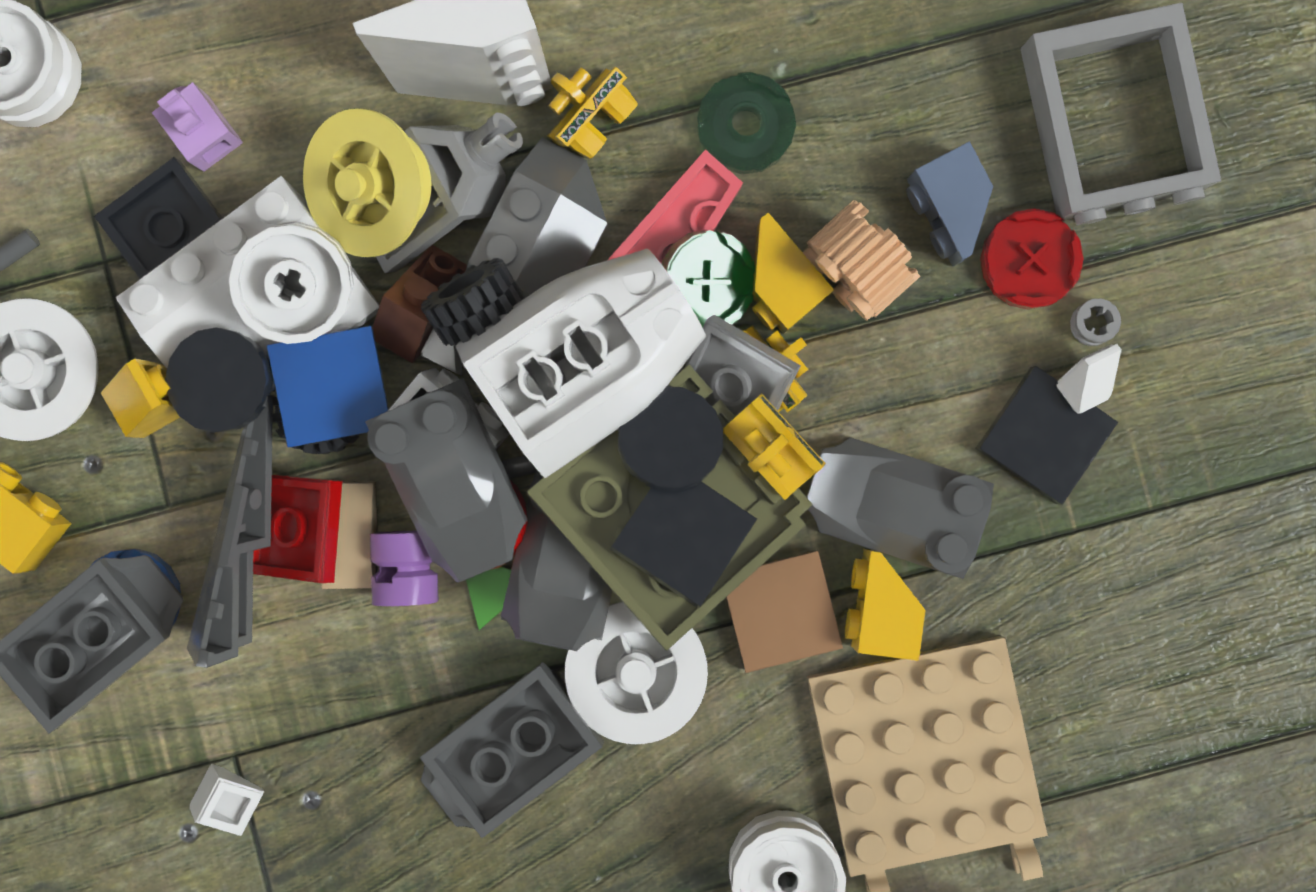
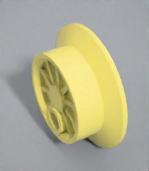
M370 109L344 110L324 121L313 135L307 148L303 167V187L307 206L318 226L336 239L346 253L358 257H376L394 251L408 239L428 207L432 185L427 160L420 147L407 136L398 124L386 115Z

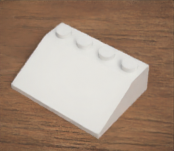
M414 0L353 23L356 34L396 92L400 94L509 105L516 102L518 106H525L541 100L545 96L544 91L553 88L537 28L526 0Z
M280 176L115 298L141 338L166 368H168L170 357L181 341L196 331L216 327L237 331L251 338L260 345L270 362L267 345L281 342L266 339L247 326L232 304L228 280L234 257L249 238L276 224L301 222L320 227L311 216L306 200ZM353 267L354 285L349 305L334 327L325 334L359 328L378 312L380 305ZM291 271V273L285 276V284L292 290L303 288L299 283L301 274L298 271ZM273 379V384H272L271 392H272L273 390H275L274 379Z

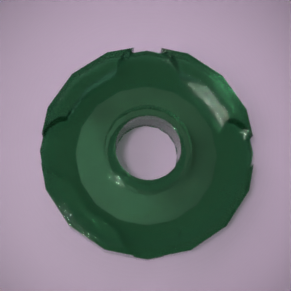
M745 72L738 73L737 76H730L727 79L724 78L715 83L702 99L697 116L699 142L704 150L706 149L729 171L739 174L762 172L778 163L791 146L796 129V117L793 106L790 103L791 99L783 87L770 77ZM741 111L753 112L760 120V129L753 135H741L733 127L732 119Z

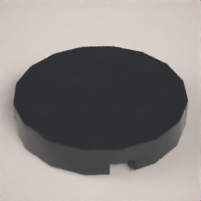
M217 327L196 331L181 341L169 359L165 381L170 387L167 391L168 399L179 417L195 428L210 432H227L242 429L257 419L265 408L262 406L266 402L267 395H270L273 384L270 362L260 345L240 332Z
M666 386L648 407L618 429V451L624 467L633 477L636 476L641 482L646 483V486L657 491L681 492L699 485L714 470L723 450V427L716 410L701 395L683 387Z

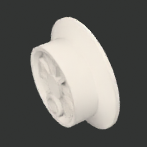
M15 299L0 303V437L18 441H35L52 437L74 424L83 415L93 398L98 382V358L95 346L80 321L71 313L55 304L38 299Z
M623 602L609 606L602 640L593 639L584 644L578 651L568 650L565 662L566 689L573 707L587 725L598 734L613 741L626 744L652 743L677 732L697 711L707 685L706 655L701 641L693 628L666 651Z

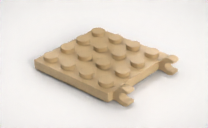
M996 636L920 652L919 661L891 658L807 676L847 871L850 877L864 874L867 892H891L885 873L886 869L1010 844L1016 874L1021 873L1023 881L1043 877L1041 861L1033 839L1048 835L1005 637Z

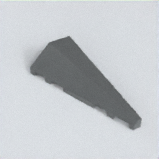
M267 395L266 402L262 406L265 408L259 417L242 429L187 645V650L195 666L208 668L238 657V647L252 643L253 551L271 546L273 395Z

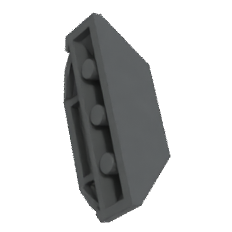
M542 137L515 170L468 261L466 270L473 265L477 267L485 260L491 261L493 258L502 259L525 299L551 281L586 267L608 225L587 160Z

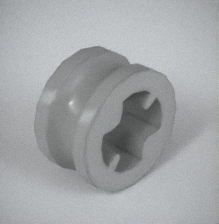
M1102 298L1091 299L1080 305L1073 312L1070 320V329L1074 338L1087 346H1098L1112 339L1119 332L1121 326V316L1117 307L1110 301ZM1091 310H1097L1096 317L1103 314L1106 319L1107 325L1100 328V335L1094 334L1095 328L1087 330L1084 324V320L1091 316Z

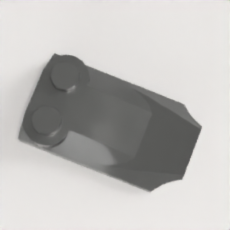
M464 378L365 421L369 429L368 442L370 449L377 458L385 463L432 562L442 567L458 583L513 559L517 537L528 519Z
M851 437L839 445L822 449L820 458L826 464L813 476L807 498L812 503L808 510L817 523L818 532L964 579L976 556L989 516L993 483Z
M535 472L529 490L543 478L540 472ZM529 496L526 507L528 519L526 532L522 542L516 549L501 612V620L509 623L515 639L578 651L584 644L593 639L602 640L612 590Z
M147 555L132 558H101L0 640V676L48 734H50L76 713L85 709L93 699L170 637L174 619L184 601L183 596L151 557Z
M542 662L531 671L525 673L521 679L422 754L420 759L424 763V772L421 782L456 827L473 828L483 838L602 748L604 741L601 735L591 729L573 707L566 685L562 679Z

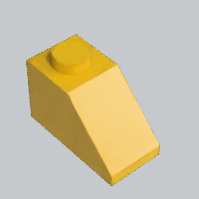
M769 213L764 215L759 221L756 233L753 299L757 304L752 307V310L770 331L777 326L784 334L827 298L834 289Z

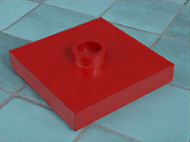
M272 474L271 546L253 551V574L315 583H334L343 481Z

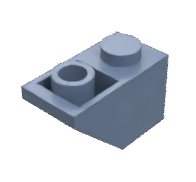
M969 141L915 169L907 179L910 187L906 189L912 207L919 215L923 213L926 215L933 229L929 234L932 245L942 259L948 257L952 267L972 255L993 189V185Z

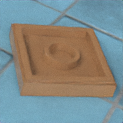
M817 550L763 563L726 597L746 673L843 649Z

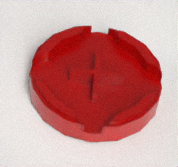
M1036 208L1016 211L997 223L984 240L980 257L983 278L992 293L1009 306L1027 310L1050 306L1066 296L1079 280L1084 260L1081 241L1074 229L1071 230L1063 222L1064 219L1054 212Z

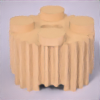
M853 200L807 242L808 248L803 251V254L821 275L825 274L837 284L832 293L848 311L852 313L855 310L867 321L871 317H877L921 276L915 268H909L905 265L912 256L910 251L898 239L897 235L889 228L884 231L875 223L870 225L863 218L869 213V210L861 202L858 203L856 200Z

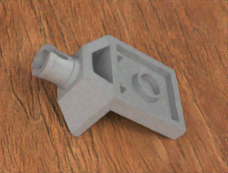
M495 113L479 129L459 125L410 126L404 131L420 147L427 160L431 174V196L424 215L417 222L408 239L394 251L376 256L384 273L397 272L464 220L491 217L505 191L506 174L499 162L510 153L517 151L523 144L520 133H515L509 139L505 137L517 128L509 117L502 113Z

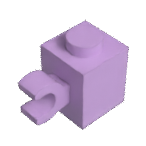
M193 82L187 87L180 86L171 90L157 101L160 107L152 112L186 160L203 172L243 143L209 95Z

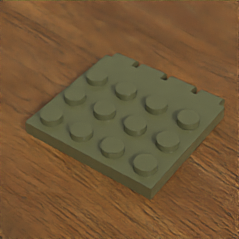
M690 364L674 376L667 385L670 387L686 388L701 395L704 399L713 392ZM721 399L712 406L716 410L723 428L736 417ZM618 430L547 478L543 477L527 491L531 499L666 651L806 525L800 516L812 506L811 501L799 488L784 500L759 471L755 473L747 465L749 463L748 459L723 433L722 453L714 470L702 482L756 517L757 521L701 607L696 608L610 550L650 490L646 483L641 482L636 476L633 477L624 467L618 451Z

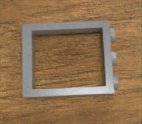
M1183 3L1035 33L1021 47L1020 50L1055 211L1062 219L1075 218L1076 226L1087 223L1091 224L1106 219L1105 211L1124 208L1125 215L1138 214L1155 209V201L1171 197L1174 205H1180L1205 198L1204 190L1221 182ZM1159 40L1188 173L1083 194L1055 61Z

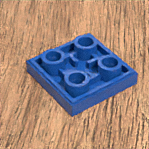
M372 326L324 334L309 342L267 345L288 448L367 433L369 429L365 421L389 410Z

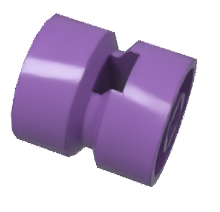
M392 531L370 533L371 562L379 566V572L371 577L372 605L411 606L438 602V573L430 569L432 560L418 532Z

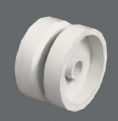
M0 0V120L16 127H39L58 119L73 105L81 87L82 64L74 44L57 27L44 20L28 6L14 0Z
M301 222L276 224L249 238L234 257L228 280L232 304L243 322L262 337L285 344L309 342L330 331L346 311L354 285L351 261L341 244L323 229ZM291 271H298L301 274L299 283L303 288L300 290L288 288L285 284V276L291 273Z
M775 810L755 817L739 831L730 849L728 872L732 892H845L846 876L831 838L816 821L799 812ZM789 871L793 872V874L788 877L784 872Z

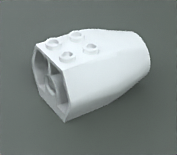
M644 249L581 268L551 281L514 305L508 314L501 315V321L496 325L490 324L485 328L486 332L479 336L475 333L472 335L471 340L464 343L461 341L455 347L463 365L519 448L540 474L547 478L618 430L620 426L633 419L648 407L679 372L692 353L706 338V334L675 281H673L655 255L649 249Z

